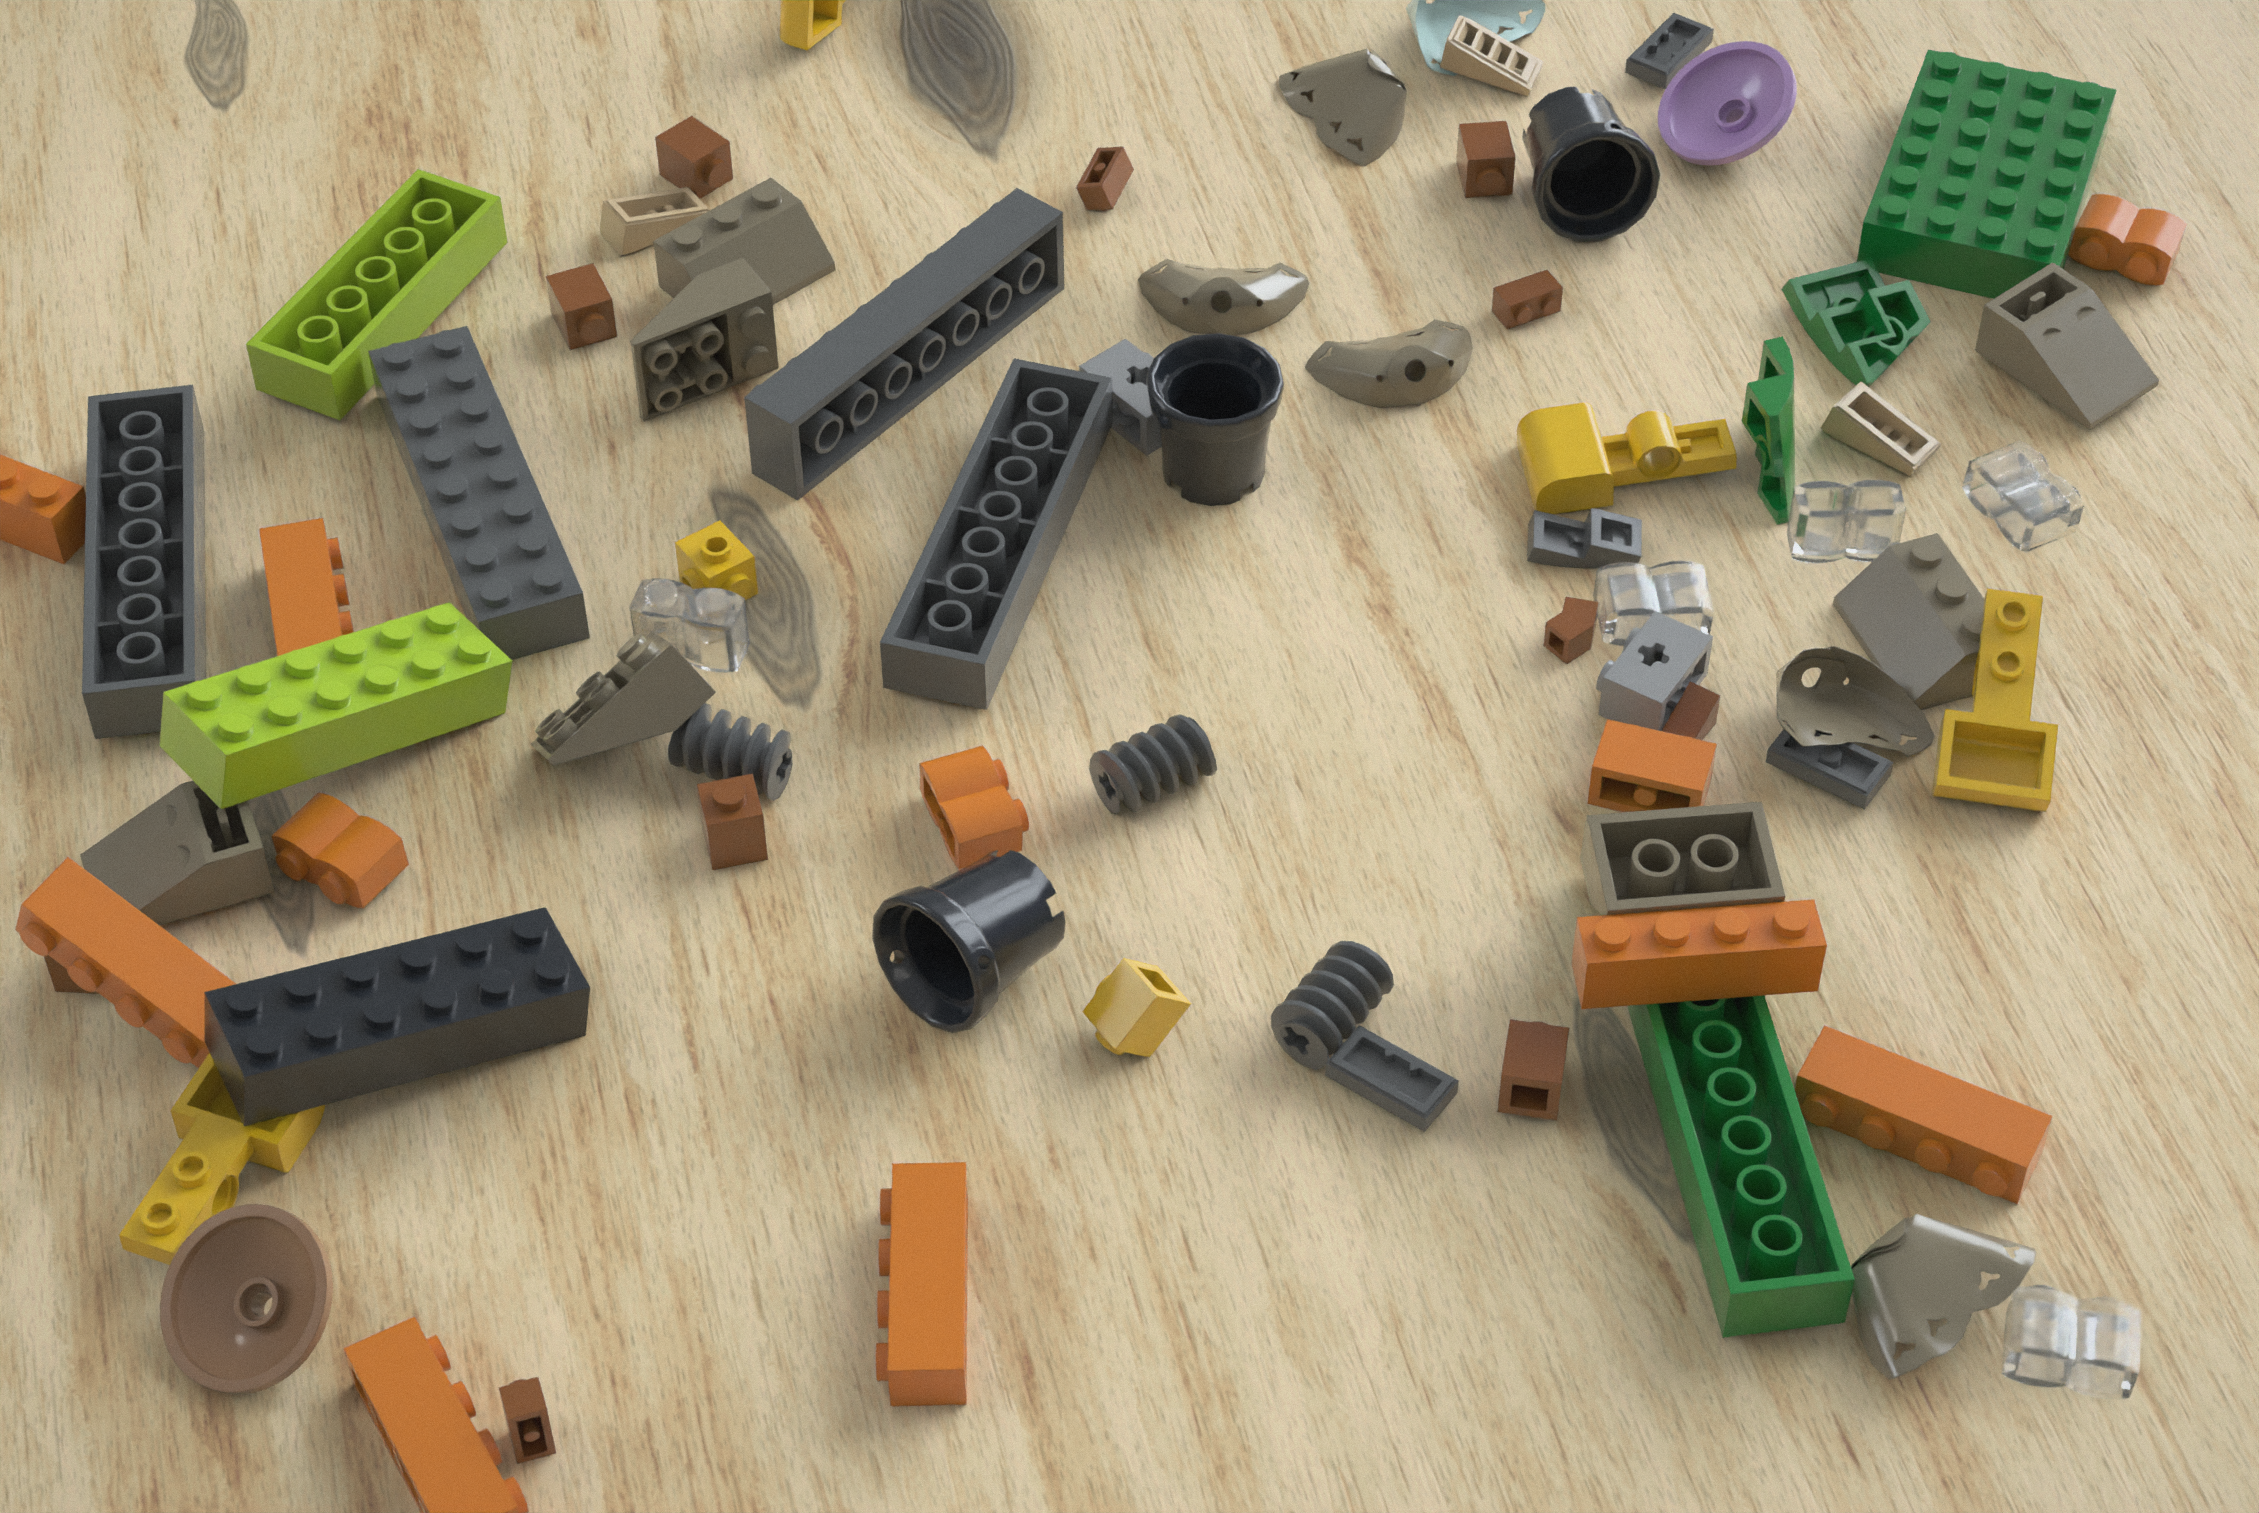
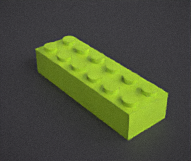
M417 169L246 343L256 390L341 420L374 385L368 351L394 343L417 339L508 243L501 197Z
M448 602L163 692L160 747L220 809H224L504 714L506 712L512 660Z

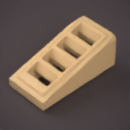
M1459 15L1446 40L1440 68L1528 97L1542 69L1543 61L1477 22ZM1515 68L1523 71L1521 76L1514 72Z
M688 187L603 201L600 233L619 255H626L653 245L654 240L710 211V209Z
M1859 382L1832 407L1821 427L1824 432L1833 438L1909 476L1925 463L1941 445L1935 438L1862 382ZM1891 436V437L1897 439V441H1896V442H1893V441H1892L1891 439H1889L1888 437ZM1909 445L1917 450L1910 455L1903 449Z

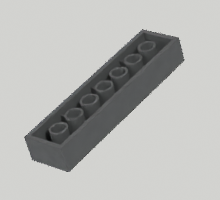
M1016 188L1001 201L994 203L988 211L967 227L960 229L954 237L937 250L929 253L915 267L900 278L895 279L885 290L868 303L861 305L855 313L838 326L826 332L808 349L789 360L778 372L762 384L755 386L744 397L752 474L798 501L1065 289L1063 212Z
M468 326L444 330L436 334L368 351L377 398L466 618L511 660L589 639L583 591Z
M1013 359L880 641L883 688L979 709H988L1113 424L1111 377Z
M193 385L88 396L82 695L95 739L161 731L163 692L206 679L204 428Z

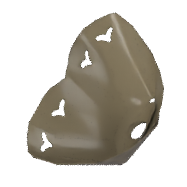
M1366 48L1310 64L1279 76L1280 88L1291 107L1299 114L1314 118L1317 135L1321 141L1345 158L1366 166L1379 159L1397 140L1403 124L1407 91L1405 84L1372 49L1371 52ZM1300 73L1296 80L1292 81L1294 75L1291 74ZM1313 90V102L1310 103L1307 96H1302V92ZM1331 122H1342L1338 133L1335 134V127L1330 126ZM1362 138L1363 151H1359L1357 145L1348 143L1347 139Z
M1165 259L1144 272L1138 279L1144 297L1156 312L1170 323L1189 332L1200 334L1222 333L1233 336L1262 330L1286 317L1305 298L1309 286L1306 275L1282 263L1269 268L1228 269L1220 267L1208 268ZM1164 266H1166V267L1162 270L1161 273L1152 274V273H1154V272L1159 271V270H1160L1161 268H1163ZM1280 269H1282V270L1286 271L1288 274L1294 275V276H1286L1285 273H1284L1283 271H1281ZM1220 291L1229 294L1232 298L1231 307L1225 312H1218L1211 305L1212 296ZM1183 298L1188 299L1187 305L1183 304ZM1258 299L1262 300L1263 304L1259 307L1256 304Z
M1433 320L1423 328L1403 332L1395 336L1365 341H1325L1309 358L1305 369L1320 384L1345 398L1361 404L1378 408L1410 404L1422 405L1449 391L1467 370L1473 346L1470 333L1464 326ZM1445 327H1448V328H1451V329H1459V330L1451 331V330H1449V329H1447V328H1445ZM1333 347L1331 350L1330 357H1326L1318 361L1321 357L1326 355L1329 348ZM1412 360L1422 362L1425 368L1424 376L1417 381L1408 380L1405 376V367ZM1449 360H1453L1454 362L1451 367L1448 364ZM1378 375L1382 376L1381 382L1376 379Z
M1836 646L1805 649L1776 673L1777 719L1780 725L1802 747L1842 745L1847 742H1857L1878 748L1901 751L1909 757L1930 746L1935 737L1925 714L1905 690L1876 664L1860 655ZM1810 668H1820L1821 673L1816 684L1812 687H1805L1801 680L1804 672ZM1847 677L1849 679V683L1844 685V681ZM1816 731H1820V732H1822V733H1827V734H1832V735H1820V736H1818V737L1814 736V735L1816 734ZM1874 734V735L1878 736L1879 738H1877V739H1872V738H1869V737H1871V736ZM1901 734L1909 737H1917V739L1907 740L1906 744L1904 745L1899 744V742L1901 741Z
M1915 1214L1910 1219L1909 1217L1907 1219L1904 1218L1871 1244L1851 1266L1855 1278L1852 1298L1859 1334L1872 1365L1891 1380L1917 1369L1934 1357L1946 1354L1963 1338L1972 1312L1999 1305L2019 1287L2035 1261V1248L1919 1214ZM2003 1246L2019 1247L2020 1249L2015 1250V1258H2011ZM1981 1271L2000 1275L1998 1279L1989 1280L1984 1290L1979 1289ZM1946 1319L1947 1323L1937 1327L1936 1336L1932 1337L1930 1335V1325L1927 1321ZM1896 1342L1916 1344L1914 1349L1903 1351L1897 1360L1893 1359L1896 1353Z

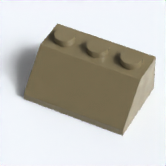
M773 178L763 181L653 241L659 287L673 298L697 275L740 258H744L772 291L773 305L836 270L835 262L802 201Z
M1938 533L1889 546L1834 597L1833 606L1871 662L1893 678L1921 710L1971 697L1975 664L1979 650L1984 597Z
M1762 801L1587 815L1580 859L1590 905L1602 915L1785 901V892Z

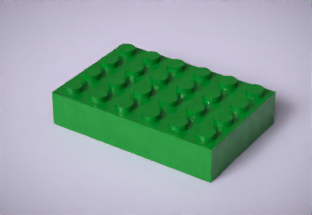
M1928 49L1863 221L1857 262L1872 258L1879 273L1995 299L2051 263L2064 270L2074 231L2080 220L2105 142L2117 89L2103 87L2094 82H2080L2056 77L2046 72H2032L2009 67L1999 62H1985L1958 56L1952 52H1938Z

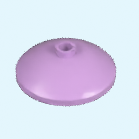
M1740 41L1709 49L1687 63L1673 77L1663 93L1658 109V126L1661 136L1675 155L1693 164L1721 165L1745 158L1766 145L1787 122L1793 110L1797 94L1794 72L1786 58L1776 49L1766 44Z

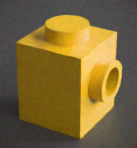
M720 520L675 542L681 586L689 599L692 601L699 600L712 616L735 605H739L758 594L754 555Z
M1123 958L1113 972L1099 983L1095 995L1082 1012L1097 1029L1095 1032L1096 1039L1109 1051L1117 1055H1123L1126 1052L1151 1057L1191 1003L1158 966Z

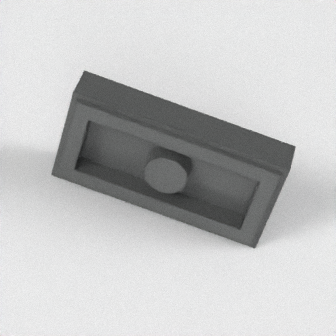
M1785 729L1768 748L1766 763L1864 810L1891 776L1893 767L1892 761L1854 743L1847 742L1842 745L1802 747ZM1816 731V734H1815L1814 736L1818 737V736H1820V735H1832V734H1827V733H1822V732H1820V731Z

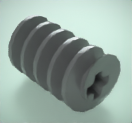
M704 703L676 731H673L668 745V759L671 765L677 767L685 765L688 771L696 774L705 772L708 778L714 780L753 774L758 795L765 793L766 797L773 801L778 799L786 788L792 770L790 732L780 730L773 741L770 742V725L761 723L756 727L751 736V720L749 718L741 716L731 729V712L721 709L711 722L712 708L707 703Z
M1179 714L1170 717L1165 724L1152 725L1147 733L1139 732L1133 734L1128 742L1119 741L1114 743L1109 751L1100 750L1093 753L1090 758L1089 771L1096 792L1111 814H1118L1120 811V801L1131 812H1137L1142 806L1139 792L1150 803L1158 802L1161 796L1158 783L1168 794H1174L1179 790L1177 774L1187 785H1193L1198 780L1197 767L1204 775L1212 776L1217 771V764L1210 741L1204 730L1194 719Z
M1340 941L1333 944L1324 958L1316 962L1312 971L1301 979L1298 987L1289 992L1285 1001L1278 1004L1271 1015V1028L1282 1049L1294 1061L1306 1068L1314 1070L1323 1068L1329 1060V1055L1334 1054L1343 1043L1342 1040L1347 1039L1355 1031L1357 1024L1363 1023L1367 1019L1369 1010L1376 1008L1380 1004L1382 995L1388 994L1392 990L1394 979L1389 965L1379 954L1365 945L1354 941Z

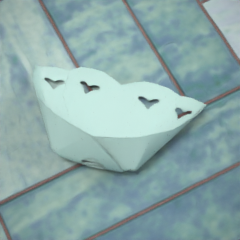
M1412 0L1407 6L1406 11L1427 66L1433 71L1456 76L1457 73L1442 69L1439 64H1432L1431 61L1434 59L1441 64L1446 40L1459 15L1477 22L1496 34L1500 26L1513 28L1512 30H1505L1502 34H1497L1511 42L1534 32L1545 13V3L1543 0H1435L1432 3H1427L1426 0ZM1532 10L1530 14L1526 15L1525 23L1521 24L1519 12Z

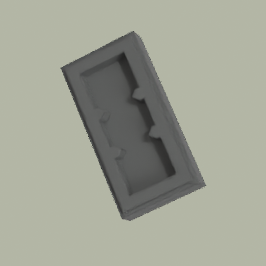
M1673 13L1626 59L1625 73L1666 89L1673 77L1712 43L1714 29Z
M1360 1025L1326 1062V1077L1424 1132L1458 1093L1459 1080Z

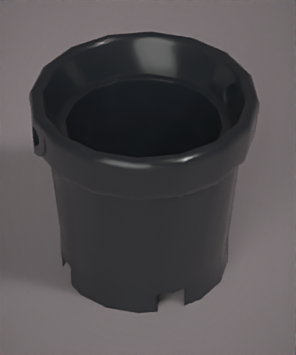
M1565 87L1547 94L1535 104L1529 113L1531 123L1527 128V133L1523 128L1522 139L1534 172L1532 192L1541 220L1556 235L1576 242L1603 241L1626 232L1645 216L1657 197L1660 171L1655 154L1633 129L1624 125L1612 104L1600 92L1592 89L1594 93L1592 95L1590 93H1580L1577 87Z
M1222 333L1193 335L1171 343L1153 358L1146 375L1151 412L1158 419L1164 481L1169 487L1171 486V480L1174 484L1180 486L1181 497L1192 503L1217 506L1229 505L1240 501V491L1248 488L1251 484H1253V492L1257 490L1265 474V458L1271 421L1276 416L1284 388L1280 364L1266 348L1246 338Z
M998 850L992 851L975 863L928 887L918 886L903 890L885 899L873 916L872 940L879 965L888 982L906 1006L932 1027L950 1033L972 1029L990 1012L997 1003L1001 992L1038 960L1053 951L1064 938L1066 924L1064 912L1061 911L1052 917L1051 909L1046 901L1056 894L1052 883L1035 863L1019 852L1010 850L1001 857H997ZM892 952H893V953H894V960L891 962L890 956H891V954H892Z

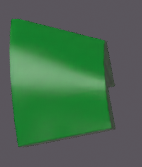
M1872 258L1789 279L1781 289L1796 317L1819 350L1837 370L1855 385L1862 382L1867 387H1870L1931 322L1910 280L1885 286Z
M1782 336L1763 342L1758 381L1747 383L1742 423L1756 443L1755 456L1762 466L1757 494L1777 525L1790 522L1795 497L1794 366L1790 349Z

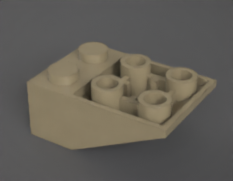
M744 258L697 275L630 341L640 418L643 422L779 368L772 291Z
M2051 263L1984 305L1975 351L2089 430L2158 386L2159 379L2092 288L2054 263Z
M652 631L645 638L642 634H638L618 651L616 656L620 661L605 675L600 671L596 672L578 688L576 695L579 699L564 713L560 709L555 710L538 725L535 730L538 737L531 745L554 766L676 731L716 691L670 642Z
M194 781L180 784L80 854L86 871L159 926L275 893L264 848L249 802L245 801L220 809Z

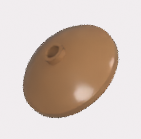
M246 1204L226 1209L198 1226L186 1238L175 1254L167 1270L160 1299L162 1335L169 1354L180 1370L190 1379L206 1388L229 1394H248L268 1389L294 1373L315 1349L330 1315L333 1297V1277L324 1245L313 1229L302 1219L280 1208L263 1204ZM272 1297L271 1308L265 1315V1304Z

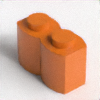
M2108 194L2091 195L2075 228L2068 255L2078 263L2093 269L2117 270L2126 278L2141 284L2164 285L2179 252L2187 224L2179 217L2166 211L2148 208L2138 209L2135 205L2120 197Z
M982 745L919 763L920 791L932 820L940 830L952 861L958 869L975 863L992 851L998 850L997 857H1001L1010 850L1015 852L1022 851L1023 832L1029 830L1028 816L1020 799L1013 800L1008 792V777L1000 759L992 760L990 754Z
M317 793L271 836L277 853L275 857L276 863L288 877L296 881H300L303 878L312 884L318 885L324 895L334 903L343 904L345 902L356 908H364L409 865L402 838L373 818L358 815L342 801L324 793Z

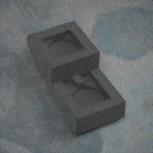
M1591 508L1585 522L1534 510L1528 523L1527 561L1566 568L1590 569L1638 564L1642 557L1641 519Z

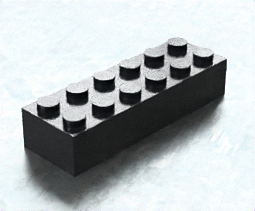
M543 907L204 992V1042L243 1125L248 1126L586 1036L590 986L547 908Z

